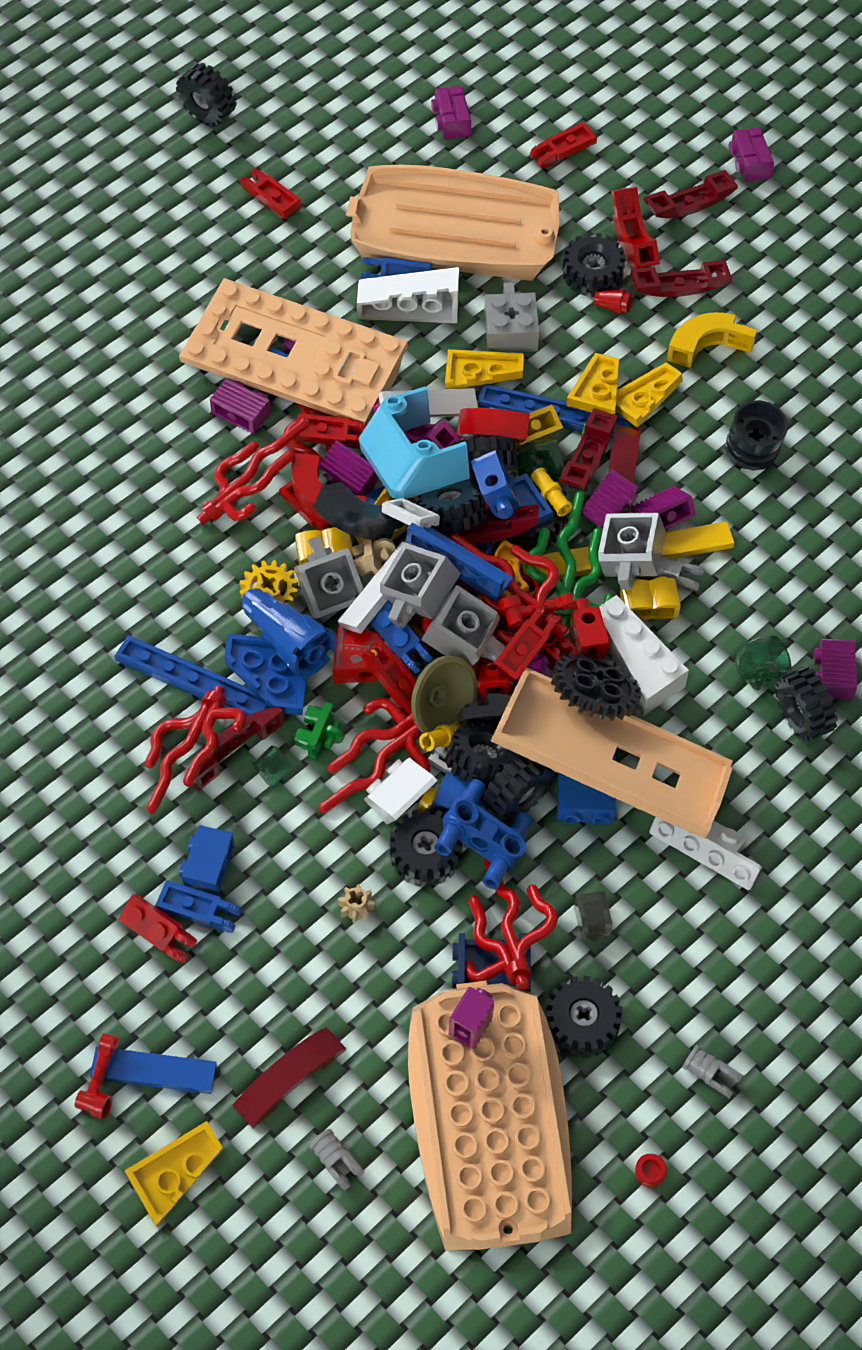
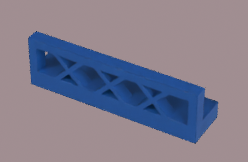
M413 522L408 527L406 543L446 556L461 573L458 579L497 602L512 584V576L431 527L426 528L423 526L421 528Z

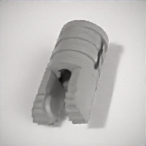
M661 555L658 576L674 578L676 585L698 591L699 583L682 577L681 574L686 572L702 576L705 569Z
M698 1045L693 1048L682 1066L684 1070H689L690 1073L704 1080V1083L728 1099L733 1092L723 1083L720 1084L713 1079L718 1070L720 1069L734 1081L740 1082L744 1076L720 1059L717 1060L705 1050L700 1049Z
M331 1129L323 1131L310 1143L309 1148L320 1158L327 1171L344 1191L351 1185L348 1178L338 1168L341 1164L345 1162L350 1171L357 1175V1177L365 1173L350 1152L339 1142V1139Z

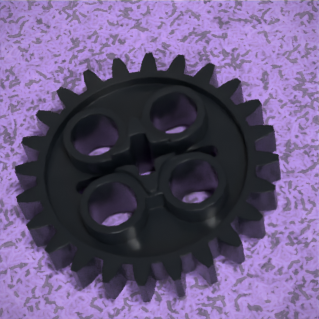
M578 652L577 656L573 653H569L568 657L563 655L561 660H557L550 676L553 678L551 684L555 686L554 692L562 693L560 696L561 700H569V707L576 705L579 707V713L585 710L588 712L589 717L597 714L600 720H603L604 716H607L611 721H614L615 717L623 720L624 716L630 717L632 712H635L642 696L639 694L641 688L636 686L638 681L629 679L631 673H623V666L615 667L613 666V660L605 662L603 656L600 655L597 659L594 658L592 653H589L588 657H585L581 652Z

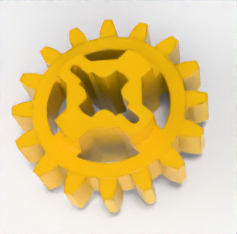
M264 560L261 563L262 567L258 568L253 564L251 565L252 573L244 572L245 580H240V587L242 589L240 590L241 599L249 589L258 588L265 593H270L282 603H288L294 607L293 598H298L299 596L298 589H296L299 587L298 580L294 579L293 570L287 572L286 564L277 567L276 560H273L271 565L267 566Z

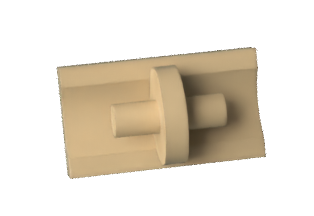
M382 538L373 544V540L363 539V543L352 547L355 557L353 561L359 577L372 572L376 575L383 566V562H386L396 550L395 543L392 540Z

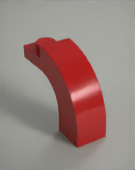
M637 186L611 191L615 213L612 214L614 228L619 245L624 249L626 261L634 269L659 265L657 240L651 238L645 229Z
M464 408L459 413L456 434L463 437V440L496 436V438L510 437L515 439L517 443H523L527 438L530 414L491 408Z
M295 453V458L291 463L294 497L305 513L317 521L331 525L313 508L319 491L323 486L319 481L320 456ZM355 495L359 499L366 502V496Z

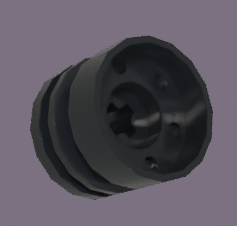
M748 401L741 405L734 414L729 433L726 437L725 449L728 457L734 464L752 471L763 470L771 466L777 459L787 434L788 422L786 415L779 407L766 401Z

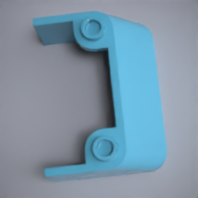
M426 386L385 399L359 437L361 451L390 496L395 499H408L470 479L468 451L465 442L439 449L435 443L428 440H420L411 444L403 432L431 423L428 389Z

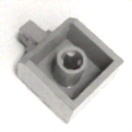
M514 282L503 283V294H486L484 314L487 352L538 351L539 325L535 293H515Z
M659 513L606 514L598 551L599 563L605 577H618L621 590H632L635 576H658L666 533Z
M320 536L307 540L312 554L306 555L308 562L294 567L311 617L315 619L349 607L364 589L349 549L344 548L332 553L330 547L324 549ZM327 577L336 580V583L332 585L333 590L325 587L324 583L327 582Z
M404 543L380 582V593L393 605L388 619L395 626L401 628L406 626L415 613L433 620L461 573L446 556Z
M458 585L448 594L421 639L445 656H455L465 660L471 667L480 657H486L494 662L505 648L493 635L500 620L498 612Z

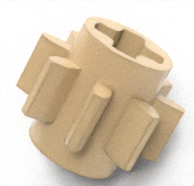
M357 884L356 888L349 889L345 887V898H338V906L343 907L341 909L342 918L348 916L352 919L353 923L362 918L368 920V910H375V902L370 900L372 897L371 890L365 892L361 889L360 884Z

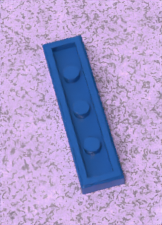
M96 1046L90 1077H92L96 1065L99 1046ZM116 1049L113 1057L110 1058L103 1080L212 1094L217 1062Z

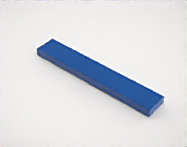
M488 384L482 386L477 401L478 408L492 407L528 414L553 405L563 428L583 432L584 424L591 412L569 407L567 402ZM615 413L618 416L615 426L631 428L632 423L620 414ZM615 427L610 439H613Z
M130 635L126 637L114 655L115 661L200 699H203L205 693L213 690L215 686H222L225 689L224 697L226 698L224 708H239L245 712L246 716L269 709L250 688Z

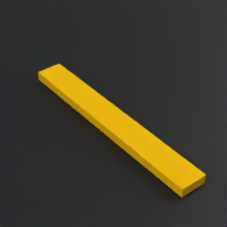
M727 521L666 532L662 556L676 559L733 548L734 540ZM589 546L570 550L576 561L575 577L588 575L591 572V565L588 559ZM560 553L543 554L542 556L556 564L559 571L558 580L563 579L566 564ZM522 563L521 570L523 575H526L528 573L525 563ZM537 567L542 573L548 574L544 568Z

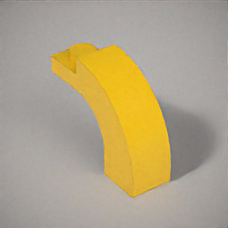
M715 312L695 316L683 323L674 333L669 344L667 361L691 368L697 353L710 345H725L751 353L757 330L745 325L736 324V315Z

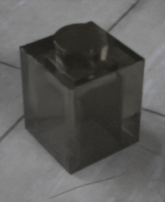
M605 891L576 895L574 910L581 940L590 939L597 941L610 935L612 919Z

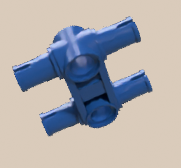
M473 779L470 781L464 794L455 799L451 808L443 815L442 824L444 830L434 849L439 854L448 856L457 840H460L491 862L482 882L490 889H497L506 871L513 869L517 860L525 853L526 844L524 837L533 819L529 814L519 812L509 828L477 805L486 789V785L480 780Z

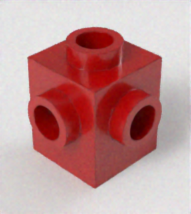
M493 662L479 665L480 676H476L477 693H481L482 706L487 694L509 695V691H514V681L495 667Z

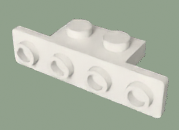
M655 817L649 831L653 836L747 890L752 888L761 870L759 864L739 853L747 839L740 836L735 830L726 828L714 820L706 839L691 834L658 817Z

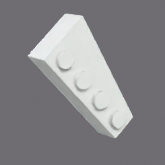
M459 267L361 279L358 284L357 318L363 320L457 323Z
M616 595L599 606L609 639L607 652L614 659L615 667L623 666L622 672L631 673L629 679L638 681L636 686L641 688L639 694L642 695L639 700V710L644 716L686 686L689 670Z

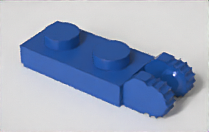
M363 257V263L366 265L382 266L380 275L364 272L361 273V279L431 271L432 264L383 257L382 259Z
M387 601L370 623L394 653L417 674L420 671L419 665L410 657L415 650L427 662L434 658L423 646L424 642L408 623L404 628L395 626L388 619L393 605Z
M168 880L165 881L155 904V907L164 913L210 928L213 926L217 930L233 933L236 925L227 919L217 917V911L220 910L224 914L240 917L242 912L240 906L221 900L219 896Z

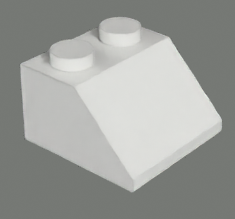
M410 758L406 759L403 763L398 759L386 770L390 775L383 782L378 778L366 789L369 795L364 800L386 824L397 820L438 781L432 774Z

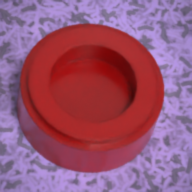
M650 1153L638 1159L635 1166V1176L643 1186L657 1187L666 1177L667 1166L660 1156Z

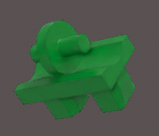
M325 702L323 708L308 705L304 716V723L313 725L314 729L310 731L299 728L295 735V745L308 750L309 758L317 759L323 743L326 748H332L333 743L339 744L344 740L345 734L340 730L341 723L333 721L334 715L331 713L333 704Z

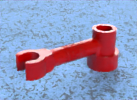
M572 593L563 594L552 600L527 606L522 605L519 595H510L498 601L501 613L505 614L509 628L521 626L524 623V618L531 616L540 604L546 607L545 613L554 610H568L573 608L572 604L575 603Z
M105 1033L102 1034L99 1042L98 1058L87 1092L80 1090L74 1104L75 1108L90 1112L92 1117L102 1120L110 1112L112 1096L101 1093L100 1090L110 1058L113 1057L119 1042L118 1037Z

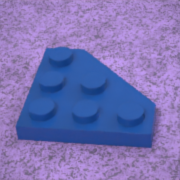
M227 634L224 662L269 708L280 707L283 710V714L303 715L306 678L301 674L299 677L293 673L265 637Z

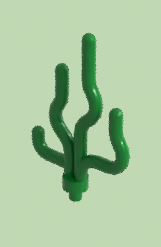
M582 491L575 493L568 524L560 531L557 538V548L566 564L563 582L558 580L553 588L557 596L572 593L574 601L580 599L583 589L598 581L602 573L598 551L603 531L600 528L593 529L588 549L591 572L574 583L576 561L568 547V539L576 532L585 499V494ZM542 528L540 530L537 544L529 552L530 554L537 556L544 554L550 536L549 529ZM525 564L529 576L538 583L543 584L548 574L542 573L537 567ZM607 593L604 597L603 604L611 598H613L614 595L612 593ZM589 602L590 607H596V606L599 607V606H601V605H597V604H594V603H592V602ZM574 609L556 611L557 614L563 617L561 623L569 629L571 613Z

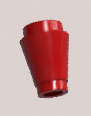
M626 290L595 292L594 306H599L620 315L629 313L631 309L632 294L627 293Z

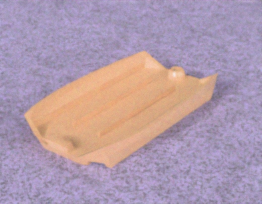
M380 165L368 167L359 197L350 196L346 216L352 217L351 240L362 259L363 257L382 259L383 257L430 263L432 268L435 269L459 267V272L533 281L540 270L554 257L560 224L558 190L488 174L420 165Z
M486 981L456 984L457 989L444 990L413 1007L408 1039L410 1097L425 1182L445 1250L489 1249L541 1242L571 1234L572 1176L566 1104L555 1044L537 996L533 992L519 990L506 984L487 985ZM468 987H472L475 990L477 988L486 990L493 996L494 1001L492 1022L489 1023V1027L483 1033V1038H480V1042L477 1043L474 1049L464 1045L448 1034L450 1016ZM509 1227L512 1229V1233L505 1234L503 1229Z

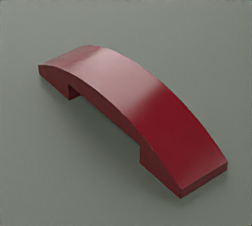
M723 170L705 176L704 183L671 195H668L663 190L644 197L643 201L656 217H683L718 203L737 190L738 185L728 172Z
M726 260L702 262L701 268L695 270L657 273L655 267L631 269L630 271L636 291L656 297H682L700 294L724 286L732 281Z
M593 408L585 424L582 438L571 461L568 460L559 482L583 490L587 488L603 458L618 416Z
M615 426L609 471L611 469L615 470L634 484L641 429ZM625 506L620 513H630V509Z
M539 505L520 506L513 510L512 516L507 519L479 521L477 526L471 525L470 529L466 531L460 529L458 533L449 531L448 534L442 535L450 539L452 535L456 534L470 544L504 540L516 536L539 522Z
M274 707L246 716L245 726L240 733H235L232 730V725L222 731L217 736L218 745L216 751L203 764L194 782L195 789L199 792L220 775L218 763L254 734L265 740L284 725L283 710L280 707Z
M327 1027L317 1031L289 1050L263 1072L234 1102V1109L252 1129L255 1128L276 1110V1104L320 1067L324 1070L346 1051V1047Z

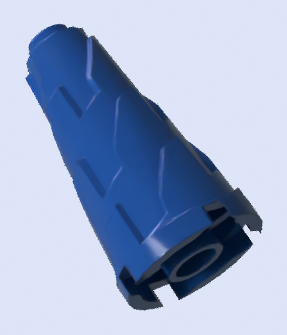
M249 589L244 593L242 607L245 614L262 631V635L277 650L276 653L287 663V666L293 673L299 677L301 674L307 678L319 672L330 661L331 658L326 654L329 649L335 653L337 637L329 628L324 627L307 614L303 615L288 603H282L268 592L265 593L261 589Z

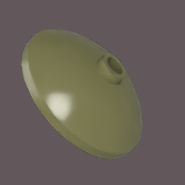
M442 656L428 664L419 675L413 689L411 707L414 722L421 733L434 731L437 726L443 724L451 725L457 722V715L464 708V705L476 702V676L471 666L465 660L455 656Z

